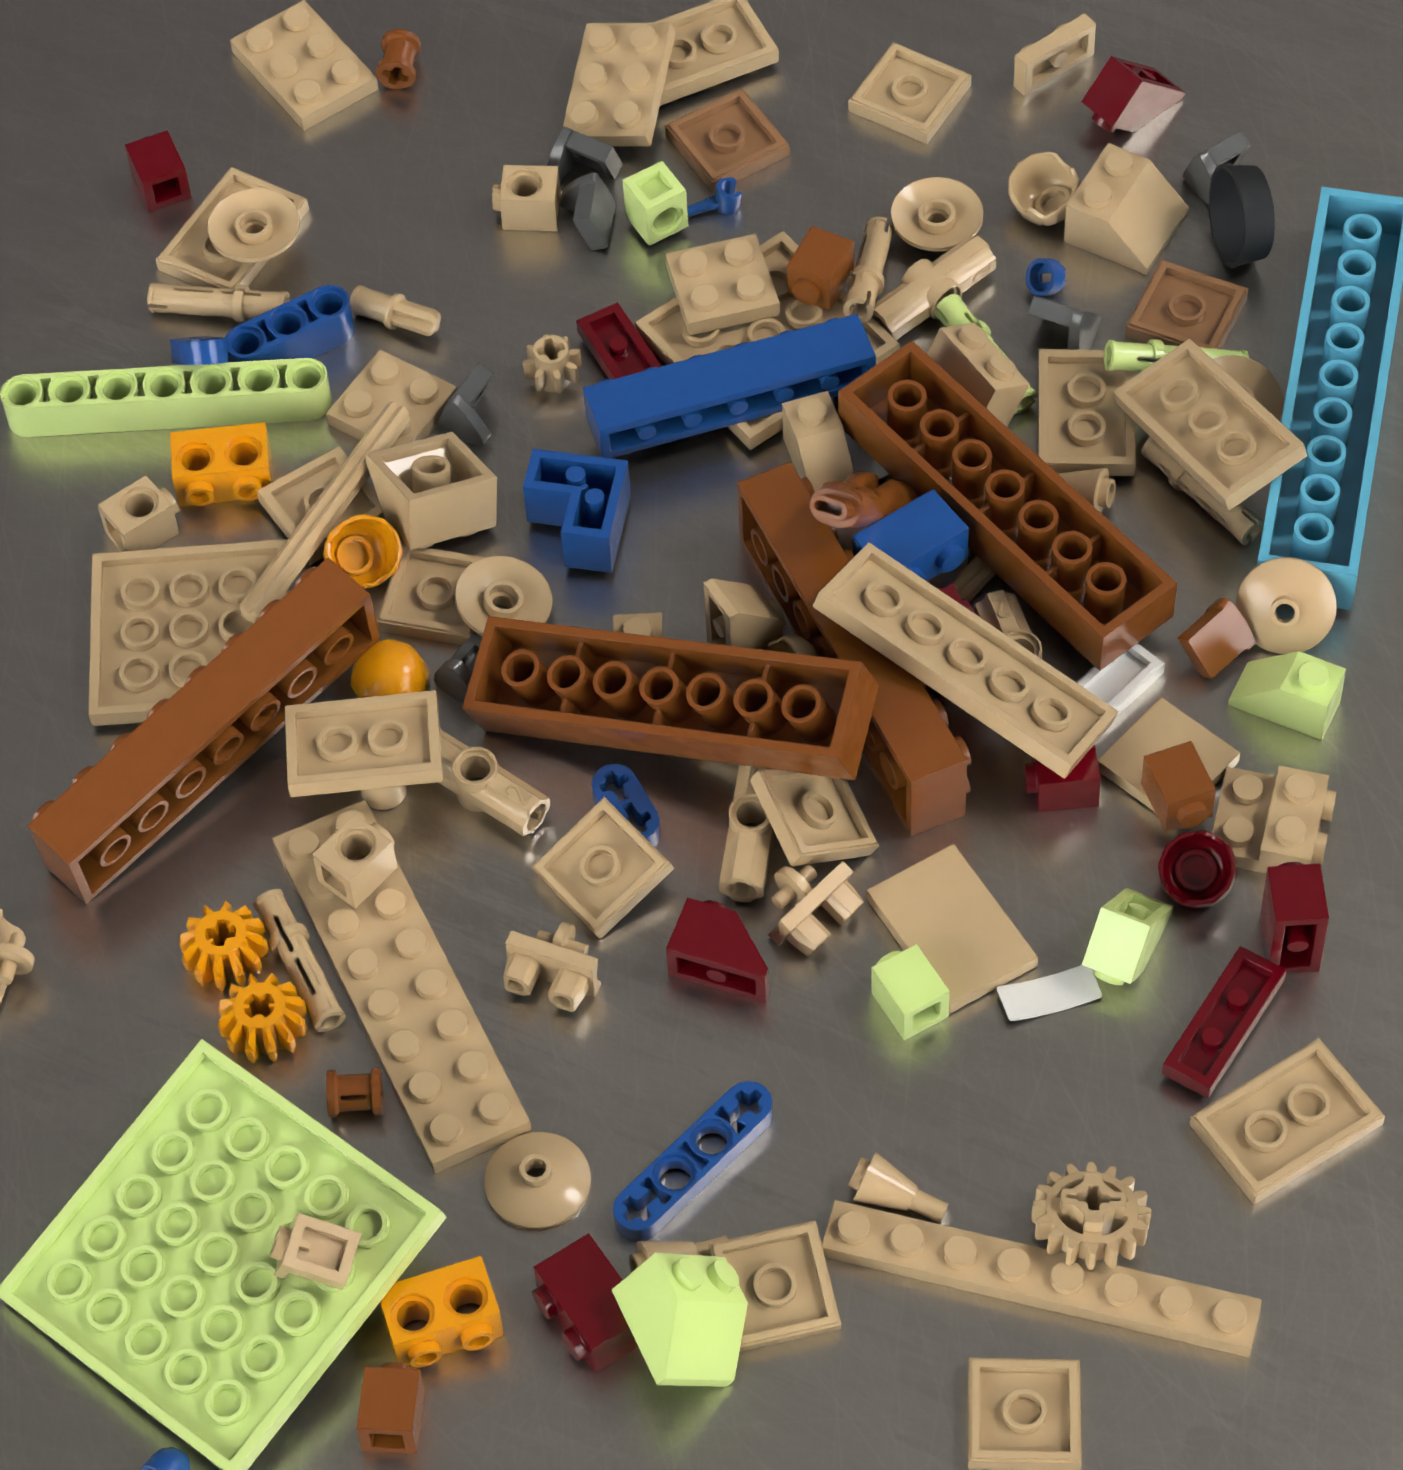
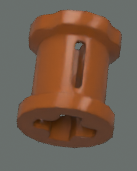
M390 30L382 37L381 48L384 56L383 60L377 64L376 77L382 85L399 90L410 87L415 82L416 70L413 67L414 59L420 54L421 41L419 37L408 30Z
M381 1067L372 1068L370 1073L338 1075L336 1070H327L326 1098L329 1118L337 1117L339 1112L371 1110L374 1115H382L383 1083Z

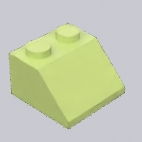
M655 1252L612 1289L614 1297L656 1385L727 1387L734 1381L748 1302L739 1286V1277L735 1269L727 1262L725 1257Z

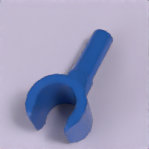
M731 177L720 179L717 182L714 196L687 206L688 218L715 209L725 215L736 213L742 198V192L735 193L736 179Z

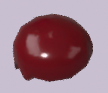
M1197 830L1195 832L1179 834L1164 847L1160 857L1158 870L1161 886L1175 902L1192 909L1213 907L1230 894L1237 879V859L1230 845L1209 831Z

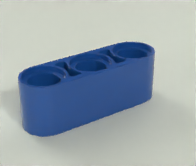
M324 285L235 326L225 336L227 338L228 362L294 358L314 359L344 345L354 334V322L348 293L342 287Z

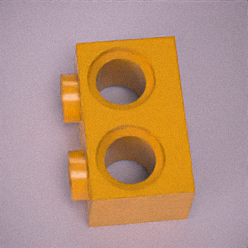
M266 422L170 432L172 480L179 507L190 505L205 506L210 503L236 500L252 501L258 498L257 490L273 482L272 451Z
M482 1256L398 1281L379 1303L398 1363L408 1366H428L438 1361L442 1355L461 1349L470 1351L482 1349L490 1345L494 1339L504 1336L500 1310ZM467 1303L480 1305L478 1310L470 1314L456 1312L460 1306ZM420 1319L428 1322L423 1328L416 1331L404 1329V1326L413 1320Z

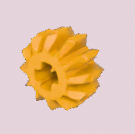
M225 900L221 909L213 912L210 907L204 904L202 910L203 918L188 917L186 923L188 932L180 934L179 945L183 953V965L189 973H195L196 980L202 987L215 980L216 987L223 992L228 981L235 980L237 984L244 988L246 982L245 973L260 975L262 968L260 959L268 957L269 947L267 940L264 939L266 935L264 924L259 918H253L251 910L246 905L233 912L232 905Z
M250 973L247 981L248 986L243 988L231 983L229 990L231 998L220 1000L218 1007L221 1017L218 1023L221 1037L227 1040L229 1050L234 1055L245 1052L247 1059L254 1064L261 1054H267V1057L275 1063L279 1049L294 1053L296 1047L295 1038L305 1036L307 1029L304 1019L306 1017L305 1014H307L305 1001L298 997L296 987L291 981L279 985L278 978L271 973L264 982L258 983L256 977Z

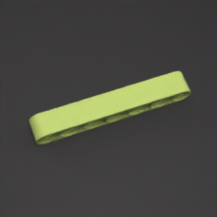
M313 358L22 374L8 379L2 385L0 391L9 427L13 433L21 437L229 426L260 422L312 421L324 417L333 403L326 367L322 362Z

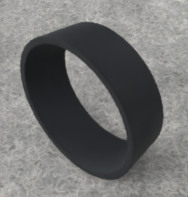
M1219 165L1214 170L1210 182L1209 219L1211 232L1220 258L1225 265L1231 268L1266 258L1272 249L1274 241L1275 215L1271 191L1265 175L1260 168L1254 165Z

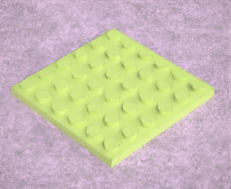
M201 1039L0 1284V1299L219 1469L248 1470L447 1217L438 1207ZM301 1213L361 1233L346 1286L340 1290L291 1273L285 1279L274 1276L278 1260L270 1258V1252L280 1225L289 1228L295 1216Z

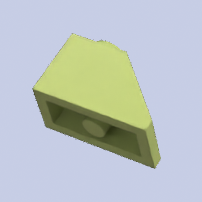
M1300 651L1250 661L1246 664L1229 698L1228 705L1322 740L1341 702L1346 669Z
M1125 888L1101 907L1082 965L1095 970L1094 975L1104 982L1114 985H1123L1124 982L1131 984L1143 974L1171 917L1174 906Z

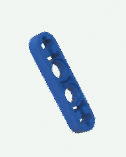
M752 1081L740 1082L731 1087L617 1196L613 1205V1217L616 1230L621 1237L628 1241L637 1242L648 1241L656 1236L768 1128L772 1122L773 1103L767 1088ZM755 1102L758 1103L757 1114L747 1111L738 1119L740 1116V1103L751 1106ZM736 1120H737V1133L735 1132L734 1128L732 1127V1124H733ZM716 1133L727 1140V1145L719 1153L708 1154L699 1149L697 1142L705 1134ZM673 1168L682 1169L689 1174L690 1180L687 1185L680 1189H668L660 1182V1177L663 1173ZM649 1189L652 1190L656 1197L653 1201H650ZM647 1206V1220L643 1221L641 1218L636 1217L631 1222L629 1221L628 1209L632 1208L639 1212Z

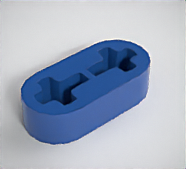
M201 336L170 339L172 363L205 365L228 362L227 338Z
M609 764L597 770L591 784L595 805L605 797L627 820L629 816L633 815L640 827L646 826V831L641 834L655 847L660 840V819L657 810L634 772L622 764ZM614 784L618 789L623 788L624 800L619 801L612 790L607 791L606 787Z

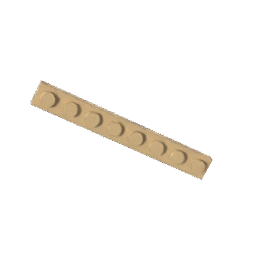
M838 1200L834 1201L822 1242L824 1256L828 1259L1248 1358L1251 1355L1262 1305V1299L1117 1265L1114 1268H1110L1106 1263L1096 1261L1094 1270H1088L1085 1259L1077 1258L1070 1266L1065 1264V1253L1058 1252L1050 1255L1047 1253V1249Z

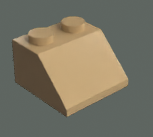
M1108 143L1066 204L1064 242L1147 275L1188 214L1189 206L1150 159Z
M453 432L366 454V464L385 519L398 532L400 540L409 550L428 548L434 543L460 536H471L478 531L497 526V477Z

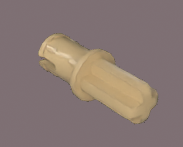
M358 285L351 294L350 305L352 314L383 322L387 329L395 330L397 327L425 336H431L437 333L440 328L441 314L437 310L406 301L403 294L395 293L391 296L366 288L363 285Z

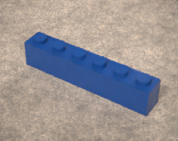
M858 313L842 318H832L824 323L798 330L784 331L776 336L750 343H740L724 350L705 355H695L687 360L661 367H650L642 372L612 380H602L594 385L583 387L586 419L600 456L613 458L782 412V403L828 391L831 398L837 397L839 390L876 366V355Z

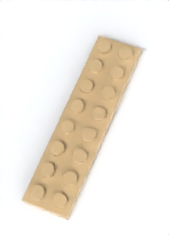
M365 799L272 838L274 849L435 1174L500 1146L516 1136L532 1132L531 1122L398 862V868L356 909L318 881L312 854L354 814L370 825L373 822L377 823ZM356 856L351 860H360L365 858L366 856Z

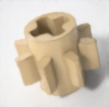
M545 334L534 345L527 344V360L523 361L524 377L526 379L535 378L536 391L544 390L561 393L562 390L569 386L570 382L578 383V368L582 366L580 349L570 350L569 338L567 336L561 338L556 335Z

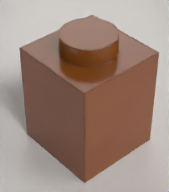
M811 226L787 264L788 296L796 298L804 304L815 305L830 311L846 286L849 272H853L854 241Z
M1192 741L1144 756L1141 785L1165 832L1180 827L1186 829L1193 828L1213 816L1216 788Z
M398 1362L384 1363L380 1367L365 1366L356 1427L362 1451L418 1454L425 1389L420 1369H412L410 1366Z

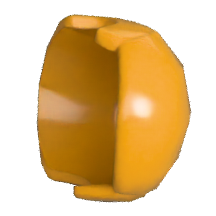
M361 514L345 519L328 533L327 540L324 542L323 557L324 560L329 557L360 586L366 589L380 585L396 573L403 548L398 532L385 519Z
M395 639L378 641L353 664L351 687L358 698L429 691L430 670L411 645Z

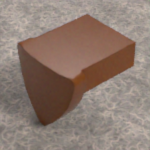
M1218 598L1206 609L1205 614L1177 638L1200 676L1209 679L1214 678L1242 651H1248L1255 645L1254 636L1246 620L1237 607L1227 598Z

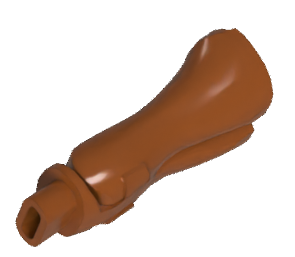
M857 471L848 475L842 481L835 480L823 483L822 487L813 494L809 507L813 516L821 523L838 528H861L872 525L917 499L918 495L912 486L904 481L889 479L879 486L877 474L868 471Z

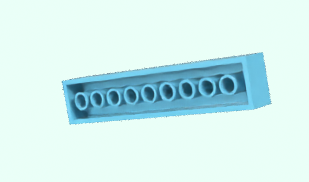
M1321 187L1281 421L1284 426L1304 443L1307 457L1271 481L1257 565L1279 557H1294L1305 560L1318 567L1327 576L1335 591L1337 608L1352 610L1403 284V197Z

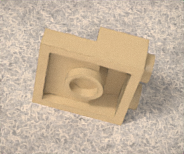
M1279 765L1277 776L1227 766L1212 833L1230 845L1237 859V868L1267 874V867L1279 866L1286 862H1300L1303 864H1312L1314 862L1322 864L1328 834L1319 832L1321 820L1331 821L1337 791L1327 790L1330 775Z

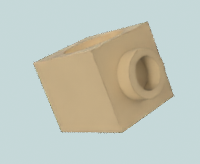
M503 165L501 184H494L492 193L493 211H501L503 230L558 231L559 202L561 197L558 166Z
M147 475L98 504L105 533L121 552L156 549L180 534L175 514L179 512L177 502L168 489L165 487L158 489Z
M354 814L312 854L318 881L356 909L398 868L394 852V839L380 824L373 822L370 825ZM356 856H366L365 858L360 860H351Z

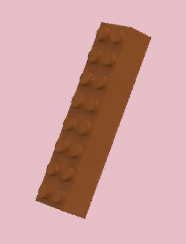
M910 341L838 391V416L844 432L894 479L911 485L918 498L934 489L968 526V548L1099 671L1174 616L1178 583L913 341Z
M788 462L737 482L740 542L771 596L780 606L793 634L801 636L810 642L818 651L819 657L862 662L879 684L862 754L910 837L964 816L966 812V793L970 792L967 766L971 764V756L962 737L954 738L949 730L948 717L941 701L938 698H930L925 689L926 684L812 607L818 593L855 556L850 549L843 550L837 541L838 533L836 527L821 523L813 516L809 506L815 491L810 480L807 477L800 478L792 463Z
M329 557L318 567H311L304 571L298 578L295 587L281 600L276 599L267 604L254 624L245 632H239L230 637L217 657L208 665H202L194 669L180 690L171 698L162 699L156 703L149 711L144 722L131 733L126 732L119 736L111 745L107 755L94 766L82 769L74 777L70 788L55 801L50 800L44 803L35 812L32 821L27 826L45 866L87 905L285 726V706L307 704L313 701L370 647L380 640L370 594Z
M488 616L462 709L484 731L856 780L879 684L860 661Z

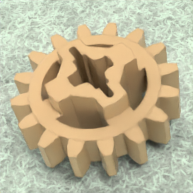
M1088 1162L1086 1171L1079 1172L1072 1163L1067 1164L1064 1177L1051 1171L1048 1174L1047 1185L1038 1184L1036 1188L1035 1201H1033L1031 1222L1036 1224L1034 1236L1036 1240L1048 1239V1254L1052 1255L1061 1250L1066 1253L1065 1264L1071 1266L1077 1258L1085 1259L1088 1270H1094L1096 1260L1103 1259L1110 1268L1116 1267L1118 1254L1131 1260L1135 1256L1136 1246H1144L1146 1243L1152 1213L1151 1208L1146 1207V1191L1133 1192L1135 1178L1132 1176L1126 1177L1121 1181L1115 1178L1116 1167L1110 1166L1105 1173L1097 1172L1094 1162Z

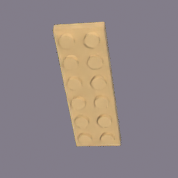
M868 543L818 593L812 606L1064 779L1112 725L1119 712L871 543Z

